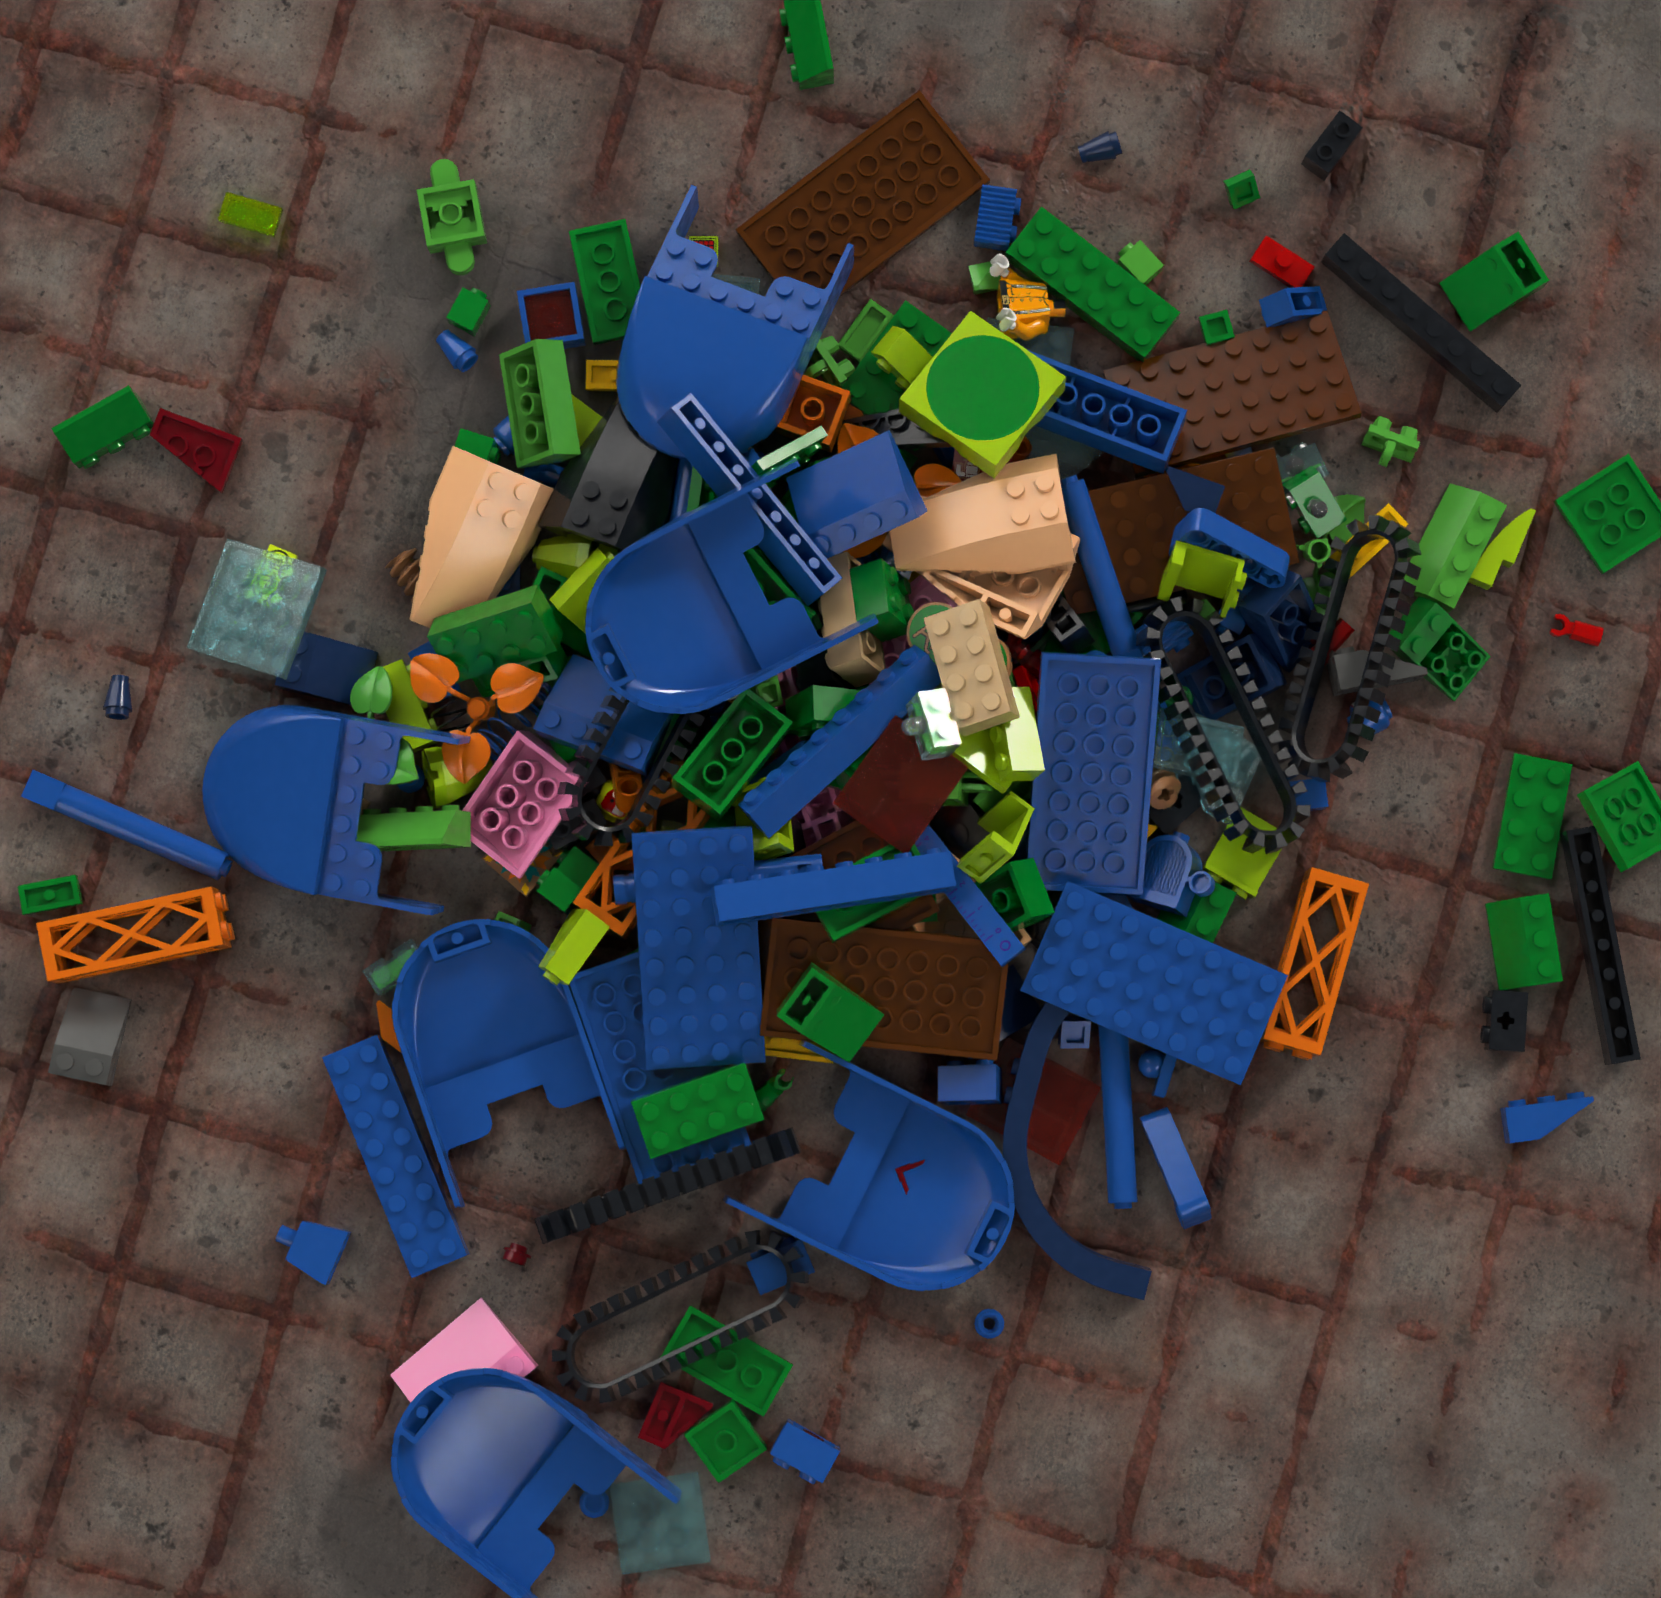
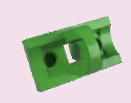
M829 336L819 340L810 359L813 365L806 369L803 375L814 379L821 375L826 383L841 388L855 371V368L847 358L839 363L835 362L832 355L837 353L840 348L835 338Z
M1378 416L1375 422L1370 424L1361 445L1382 452L1378 463L1381 466L1387 467L1392 456L1411 463L1420 444L1417 441V429L1403 426L1400 434L1389 431L1392 424L1389 419Z

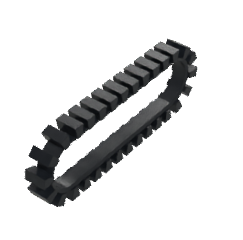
M1368 515L1369 527L1357 519L1353 520L1346 527L1354 537L1349 542H1346L1335 536L1330 545L1331 548L1342 553L1339 562L1331 558L1325 561L1324 569L1335 574V579L1321 575L1319 587L1331 592L1330 597L1317 592L1313 603L1326 611L1323 615L1311 610L1308 621L1320 627V632L1318 633L1306 628L1303 639L1316 645L1315 650L1313 651L1301 646L1298 656L1311 664L1309 668H1306L1296 663L1293 674L1305 680V685L1302 686L1291 681L1288 693L1300 698V702L1297 704L1286 699L1283 711L1296 717L1294 722L1281 717L1278 729L1292 735V740L1282 741L1278 744L1280 750L1286 747L1292 758L1287 765L1295 764L1300 774L1319 782H1330V773L1342 779L1346 778L1353 772L1345 761L1352 757L1360 762H1364L1369 751L1357 746L1359 736L1373 741L1375 729L1363 724L1364 719L1366 718L1374 723H1378L1381 713L1368 706L1369 701L1371 700L1383 706L1386 695L1373 688L1374 683L1388 688L1391 677L1378 669L1382 665L1393 670L1396 660L1395 657L1383 651L1387 647L1398 652L1401 642L1400 639L1390 635L1389 630L1392 629L1403 634L1406 622L1395 617L1394 613L1397 611L1408 616L1411 604L1400 599L1399 595L1402 593L1413 598L1416 586L1405 581L1404 577L1406 575L1418 580L1421 568L1407 562V557L1421 555L1419 544L1408 538L1411 532L1397 522L1389 521L1380 515ZM1376 539H1387L1394 550V566L1344 742L1330 757L1313 759L1306 750L1305 732L1354 559L1358 551L1368 542Z
M1181 597L1170 599L1151 611L1144 618L1142 623L1148 627L1139 632L1136 637V646H1150L1151 652L1143 656L1144 658L1161 659L1160 682L1164 680L1166 686L1159 690L1158 701L1162 704L1172 697L1175 702L1163 711L1168 721L1179 714L1183 719L1171 727L1176 738L1187 731L1191 735V737L1181 742L1180 746L1184 755L1195 748L1199 752V754L1187 760L1192 771L1197 770L1203 765L1207 768V771L1197 776L1196 779L1200 788L1205 787L1211 782L1215 785V788L1204 794L1208 804L1211 805L1219 799L1223 801V805L1213 810L1212 813L1217 822L1230 816L1234 825L1222 833L1229 841L1242 834L1246 835L1247 838L1242 847L1243 851L1253 854L1265 847V854L1277 852L1298 839L1305 831L1298 823L1310 817L1311 805L1296 806L1295 798L1307 792V789L1302 780L1291 787L1288 783L1289 780L1299 775L1295 764L1283 770L1280 767V764L1290 759L1291 756L1286 747L1276 753L1273 752L1272 747L1283 741L1278 730L1268 736H1265L1263 732L1275 723L1270 713L1259 720L1255 715L1266 708L1262 696L1251 703L1247 699L1259 690L1254 680H1251L1244 686H1241L1239 682L1250 674L1246 663L1234 670L1231 666L1232 663L1242 658V655L1237 646L1225 653L1223 647L1234 641L1232 634L1228 629L1217 637L1213 629L1214 626L1224 619L1220 617L1217 610L1205 619L1199 614L1205 602L1193 598L1184 604L1183 607ZM1182 621L1188 623L1202 635L1282 800L1284 808L1283 819L1276 830L1264 831L1258 829L1245 818L1163 648V631L1169 622Z
M610 687L609 691L617 693L612 687ZM614 695L605 696L600 707L614 711L612 716L610 717L604 711L596 713L591 723L604 727L603 733L596 728L587 730L582 740L596 744L594 750L588 745H579L574 756L586 760L585 767L578 761L570 762L565 773L579 778L575 785L569 782H560L557 794L572 795L573 807L558 809L562 821H570L577 816L582 822L571 833L580 840H588L592 830L597 831L594 842L596 846H613V831H616L619 843L632 841L631 833L634 832L628 825L634 821L640 827H648L653 818V815L640 811L642 805L648 810H657L662 801L660 798L648 795L650 790L652 789L657 794H665L670 785V782L657 778L659 773L663 774L666 778L673 777L679 768L678 765L666 762L668 756L674 761H683L688 749L676 746V741H680L683 745L691 744L697 734L683 729L685 724H688L691 728H700L705 716L697 713L680 714L627 816L614 826L603 827L595 824L584 812L582 791L629 703V700L623 696L620 700ZM710 708L702 710L700 712L709 711Z
M791 1127L767 1137L756 1139L751 1142L752 1145L744 1147V1144L732 1148V1152L726 1153V1150L714 1154L715 1158L712 1159L706 1157L697 1160V1164L692 1166L690 1163L680 1166L676 1172L669 1170L660 1173L661 1177L656 1179L654 1176L643 1179L642 1184L638 1183L637 1185L635 1182L620 1189L621 1191H618V1189L612 1190L604 1194L602 1198L600 1195L585 1201V1204L581 1201L564 1208V1210L562 1208L537 1217L534 1220L542 1244L590 1228V1224L596 1226L609 1221L608 1218L613 1220L626 1215L627 1211L629 1214L645 1208L644 1205L647 1208L663 1202L662 1199L664 1201L680 1196V1192L681 1195L802 1153L794 1129Z
M761 1230L744 1232L749 1246L742 1249L738 1236L724 1242L732 1253L725 1257L723 1245L710 1248L707 1251L715 1261L711 1265L708 1264L706 1253H700L690 1258L698 1269L694 1273H692L689 1261L673 1266L682 1278L678 1281H675L673 1269H667L657 1274L665 1286L661 1289L658 1288L656 1277L640 1282L648 1294L645 1297H642L639 1285H635L623 1291L631 1302L628 1305H625L623 1293L607 1298L606 1300L614 1309L612 1313L608 1312L606 1301L599 1302L590 1307L597 1317V1320L593 1322L589 1309L576 1313L573 1316L581 1328L575 1332L568 1324L561 1326L556 1336L568 1340L569 1343L567 1350H552V1362L567 1360L570 1370L556 1377L563 1387L569 1386L575 1379L579 1381L582 1385L574 1395L578 1399L583 1401L591 1400L593 1388L600 1389L599 1403L617 1400L612 1388L616 1384H618L621 1397L637 1391L629 1379L635 1376L638 1389L653 1383V1380L646 1372L649 1368L652 1369L654 1381L670 1375L662 1363L666 1360L669 1362L671 1373L686 1367L687 1365L679 1355L682 1352H685L688 1364L703 1359L704 1357L696 1348L701 1343L705 1356L720 1351L713 1337L719 1335L722 1348L736 1343V1339L729 1331L734 1327L736 1328L738 1339L742 1340L754 1334L746 1323L751 1319L753 1320L755 1332L771 1326L763 1315L767 1311L770 1313L772 1324L778 1323L788 1318L779 1305L786 1300L794 1309L799 1308L805 1298L791 1292L794 1282L809 1283V1270L794 1273L791 1262L804 1257L798 1246H793L786 1254L780 1251L778 1248L786 1236L777 1232L770 1233L768 1245L760 1244ZM763 1249L772 1252L784 1264L787 1273L786 1287L782 1295L774 1303L608 1383L593 1382L584 1377L577 1368L575 1347L580 1337L587 1330L752 1250Z

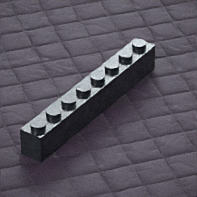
M1345 233L1324 255L1321 263L1496 413L1521 387L1519 382Z
M1594 826L1567 830L1560 833L1604 1063L1605 1065L1640 1060L1641 1057L1597 830Z

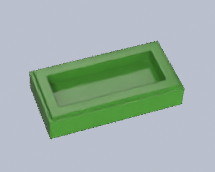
M870 299L839 341L840 350L860 363L894 315Z

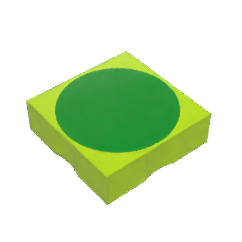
M970 311L899 398V413L932 436L949 443L962 457L995 479L1018 450L1027 432L1041 421L1065 391L1066 376Z

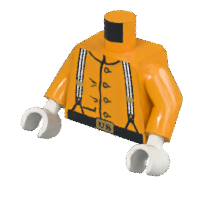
M997 254L991 259L990 274L994 277L1001 275L997 292L998 315L996 319L1000 321L999 328L1002 333L1011 339L1020 338L1024 341H1029L1038 335L1048 332L1050 317H1065V300H1048L1047 286L1044 283L1032 282L1019 276L1011 268H1008L1009 261L1003 254Z

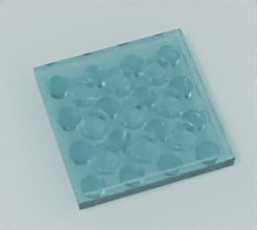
M227 538L187 648L287 680L327 569Z

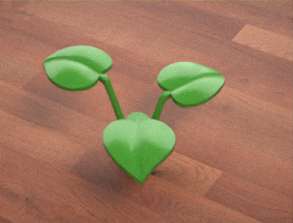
M1348 494L1335 496L1334 498L1347 520L1324 534L1321 539L1310 540L1305 545H1296L1297 550L1302 551L1305 560L1315 564L1312 572L1313 577L1303 579L1313 603L1317 592L1330 597L1331 592L1319 587L1321 575L1335 579V574L1331 572H1325L1318 576L1319 569L1322 567L1321 562L1326 561L1331 554L1327 536L1329 534L1332 541L1335 536L1344 541H1348L1353 536L1346 525L1355 519L1364 523L1366 499L1362 496ZM1314 604L1317 612L1324 615L1326 610Z
M377 666L357 680L350 694V702L355 712L367 714L368 718L375 719L374 713L383 714L388 710L392 701V685L387 671L382 666ZM404 738L401 739L397 768L393 778L387 783L389 785L404 784L419 779L415 767L413 749Z

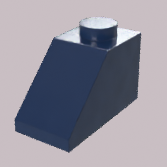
M1167 465L1166 474L1184 510L1190 513L1196 508H1205L1216 513L1225 488L1224 485Z

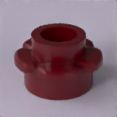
M511 1242L510 1247L503 1248L505 1252L502 1259L525 1266L527 1259H531V1256L526 1254L528 1248Z

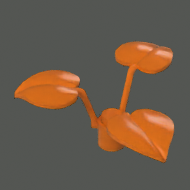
M844 423L838 437V453L879 434L867 427ZM939 464L923 465L916 470L914 475L916 487L920 495L925 497L962 482L954 471ZM888 532L843 552H848L854 558L869 555L882 546Z
M431 653L415 656L410 662V679L412 689L418 698L428 703H437L446 697L448 691L450 694L468 703L467 713L474 719L473 722L467 727L466 732L452 730L449 733L470 736V743L456 745L443 742L442 756L447 769L459 782L466 784L484 769L491 756V747L486 737L480 733H471L472 730L479 726L481 721H487V719L495 715L496 699L499 709L504 713L513 714L526 709L538 695L544 681V675L520 664H504L496 669L491 678L490 684L495 694L490 699L486 697L471 698L451 687L459 680L460 673L455 663L449 658Z

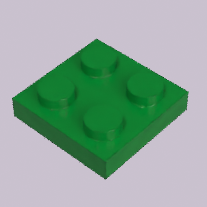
M734 1399L684 1432L685 1438L718 1483L767 1450V1445Z

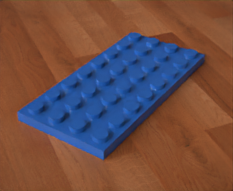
M1041 652L1036 723L1045 771L1031 781L1030 805L1035 809L1028 822L1026 859L1034 858L1046 890L1063 891L1066 882L1069 881L1095 893L1143 895L1161 671L1160 658Z
M752 825L631 833L646 1070L731 1065L745 1062V1064L766 1062L764 1036H760L763 1005L758 921L716 927L710 893L713 886H716L720 880L735 879V883L747 881V877L755 875Z
M1067 881L1054 910L1055 913L1050 919L1020 991L1241 1085L1288 975Z
M639 951L583 970L575 975L570 982V987L639 1184L643 1183V1179L652 1176L655 1179L661 1177L660 1173L669 1170L676 1172L680 1166L689 1163L691 1166L695 1165L697 1160L706 1157L708 1159L715 1158L714 1154L726 1150V1153L732 1152V1148L744 1144V1147L752 1145L746 1127H742L650 1159L631 1100L723 1069L725 1066L646 1070Z

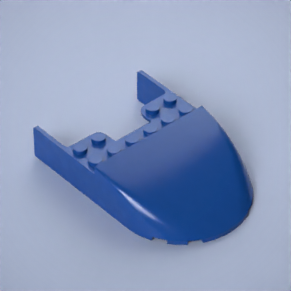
M691 185L648 276L643 278L625 332L616 376L619 403L627 422H630L639 436L650 446L669 456L683 460L688 459L657 421L671 407L690 393L693 394L741 454L749 451L748 448L758 443L761 439L765 440L775 430L787 411L854 266V245L848 243L825 289H820L784 276L772 282L765 297L712 277L718 263L716 252L710 247L685 238L699 209L698 189L694 185Z
M796 458L690 512L688 511L642 537L618 553L602 570L589 596L585 617V632L589 651L595 666L605 681L619 695H622L639 707L658 713L688 714L699 712L716 706L879 623L876 615L873 613L822 638L818 635L803 604L799 600L787 597L769 605L743 552L755 547L762 541L764 528L747 493L799 467L800 464Z
M278 705L254 711L234 723L221 736L211 752L205 768L202 789L207 822L218 844L225 852L229 853V857L243 869L266 881L311 895L318 894L425 915H435L444 912V905L377 893L382 866V853L376 845L356 841L365 783L385 785L390 782L397 768L400 743L403 736L456 745L470 743L471 737L304 706Z
M473 919L451 924L425 939L402 967L396 981L397 984L392 1001V1018L396 1037L455 1208L465 1207L448 1157V1151L488 1135L492 1128V1118L487 1104L543 1085L550 1104L557 1108H567L600 1096L620 1150L626 1149L570 985L560 983L557 986L553 985L542 976L545 972L538 967L549 948L521 927L491 919Z
M801 1040L800 1046L849 1070L850 1076L835 1104L833 1112L835 1120L841 1126L855 1133L829 1186L810 1177L800 1180L796 1184L779 1218H772L728 1195L724 1196L723 1201L887 1283L908 1290L924 1291L954 1287L966 1282V1280L985 1269L1003 1247L1011 1229L1015 1210L1011 1172L995 1143L970 1122L805 1040ZM925 1159L921 1166L903 1172L909 1188L906 1194L895 1168L909 1163L911 1165Z
M471 1368L437 1379L424 1388L408 1405L397 1425L393 1438L391 1456L393 1481L408 1513L427 1532L512 1598H538L531 1592L530 1587L555 1554L553 1542L538 1528L574 1483L590 1495H600L610 1487L625 1466H628L673 1503L677 1504L680 1501L682 1493L677 1486L588 1417L589 1415L578 1407L529 1379L498 1369Z

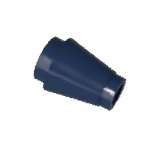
M1107 131L1078 146L1083 163L1116 159L1117 155L1123 154L1116 131L1112 133Z
M111 676L103 706L107 718L115 720L129 718V713L132 712L128 676Z

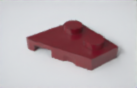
M661 1381L638 1438L666 1449L711 1410L714 1403Z

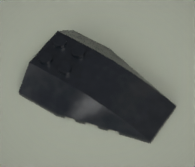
M617 397L581 445V455L573 457L561 472L540 521L539 528L565 537L570 532L617 549L618 553H620L637 540L665 525L670 513L671 493L674 487V473L678 458L660 452L645 442L630 422H627Z

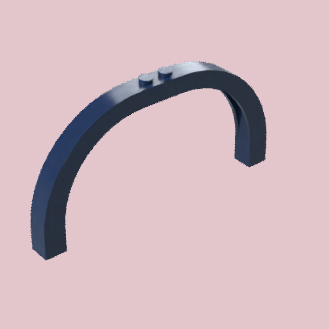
M1045 1002L1030 1027L1020 1058L1014 1057L1010 1073L1016 1075L1013 1087L1007 1086L1003 1103L1008 1104L1003 1130V1158L1007 1162L1013 1180L1015 1208L1033 1239L1061 1267L1096 1287L1144 1300L1152 1272L1151 1269L1102 1255L1073 1239L1056 1223L1046 1210L1031 1178L1027 1157V1134L1030 1117L1049 1046L1057 1029L1070 1013Z

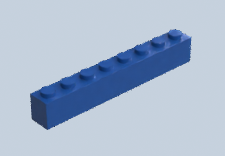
M692 393L671 407L657 421L718 497L759 477ZM764 484L747 493L764 528V537L758 546L805 604L809 606L838 583L842 577L769 487Z
M915 645L903 651L899 659L889 668L882 670L878 674L877 679L867 688L860 690L845 708L838 710L824 727L816 730L802 747L794 750L788 759L777 769L772 770L759 786L750 790L738 806L758 830L768 838L773 836L905 716L915 703L920 702L941 683L936 664L926 652Z
M932 848L923 851L924 855L912 856L911 852L894 855V859L883 861L882 857H872L865 859L864 864L853 865V861H844L835 864L836 868L824 869L823 865L808 867L804 873L795 874L794 870H784L777 872V877L765 878L764 874H757L747 877V881L735 883V879L720 880L716 886H713L710 892L716 927L952 892L956 887V880L950 851L941 852V848Z

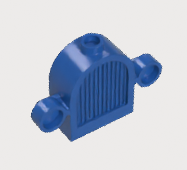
M1174 831L1172 835H1161L1147 843L1143 895H1125L1136 903L1187 917L1194 895L1196 894L1200 897L1209 896L1215 889V880L1210 874L1202 871V861L1199 854L1188 845L1190 837L1181 832Z

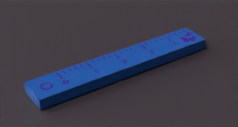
M918 810L895 826L901 838L910 834L921 855H924L923 851L932 848H941V852L949 851ZM951 853L956 887L952 892H946L945 894L998 963L1004 967L1026 950V948L970 876L957 867L959 862Z

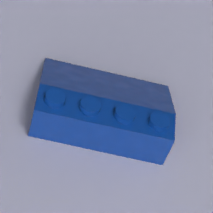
M890 430L786 478L800 527L827 559L908 523L928 511Z
M573 654L544 701L533 729L540 737L577 750L579 745H588L594 750L596 744L582 739L590 728H596L603 733L604 727L592 724L591 722L597 712L604 711L610 717L612 716L614 711L600 707L605 696L614 695L620 700L622 695L609 691L611 686L601 676L593 661ZM629 701L599 759L647 777L674 714L650 711Z

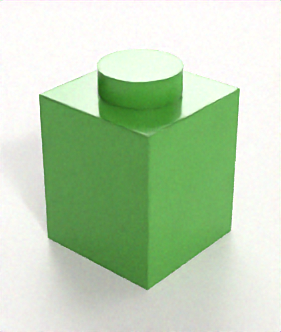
M1141 240L1135 245L1130 242L1118 253L1120 258L1117 264L1144 285H1147L1162 272L1164 265Z

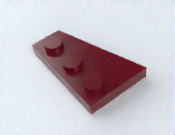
M160 408L150 436L223 494L243 439Z

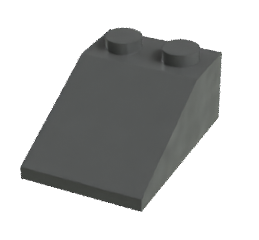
M1354 647L1338 649L1336 653H1333V656L1327 663L1333 696L1358 692L1369 651H1355ZM1397 659L1395 660L1393 670L1382 665L1378 669L1391 676L1388 686L1419 681L1428 674L1426 667ZM1374 683L1373 688H1382L1384 686Z
M73 987L54 1044L48 1073L112 1086L132 999Z

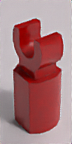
M1555 614L1553 616L1554 620L1562 623L1563 628L1562 630L1551 629L1549 631L1550 635L1554 637L1568 635L1569 639L1596 647L1599 646L1604 628L1577 620L1570 622L1568 617L1563 614Z
M1342 618L1337 620L1325 665L1330 658L1329 653L1332 650L1336 652L1355 631Z

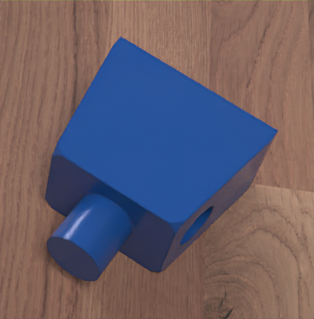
M302 1221L297 1231L282 1225L275 1241L290 1247L285 1260L318 1282L328 1285L352 1232L310 1221Z

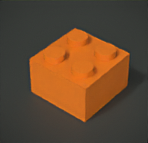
M803 375L786 413L775 428L776 433L795 440L822 425L828 436L821 442V450L831 453L852 400L850 391Z

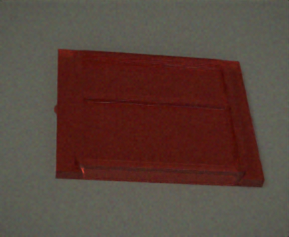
M895 715L836 797L833 804L902 853L909 852L969 767L947 751L944 754L924 756L928 751L924 735Z
M1009 1037L1006 1038L1001 1047L997 1060L993 1062V1064L1002 1068V1104L971 1105L966 1113V1116L1002 1135L1008 1104L1003 1103L1007 1086L1013 1087L1016 1075L1010 1074L1014 1057L1020 1058L1024 1046ZM1045 1058L1030 1117L1027 1148L1060 1166L1078 1130L1082 1127V1123L1101 1087Z

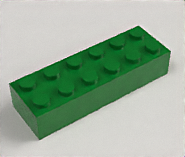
M1042 206L1006 251L1005 256L1012 266L1033 282L1044 283L1050 295L1056 299H1064L1067 308L1137 361L1141 360L1144 362L1180 315V311Z

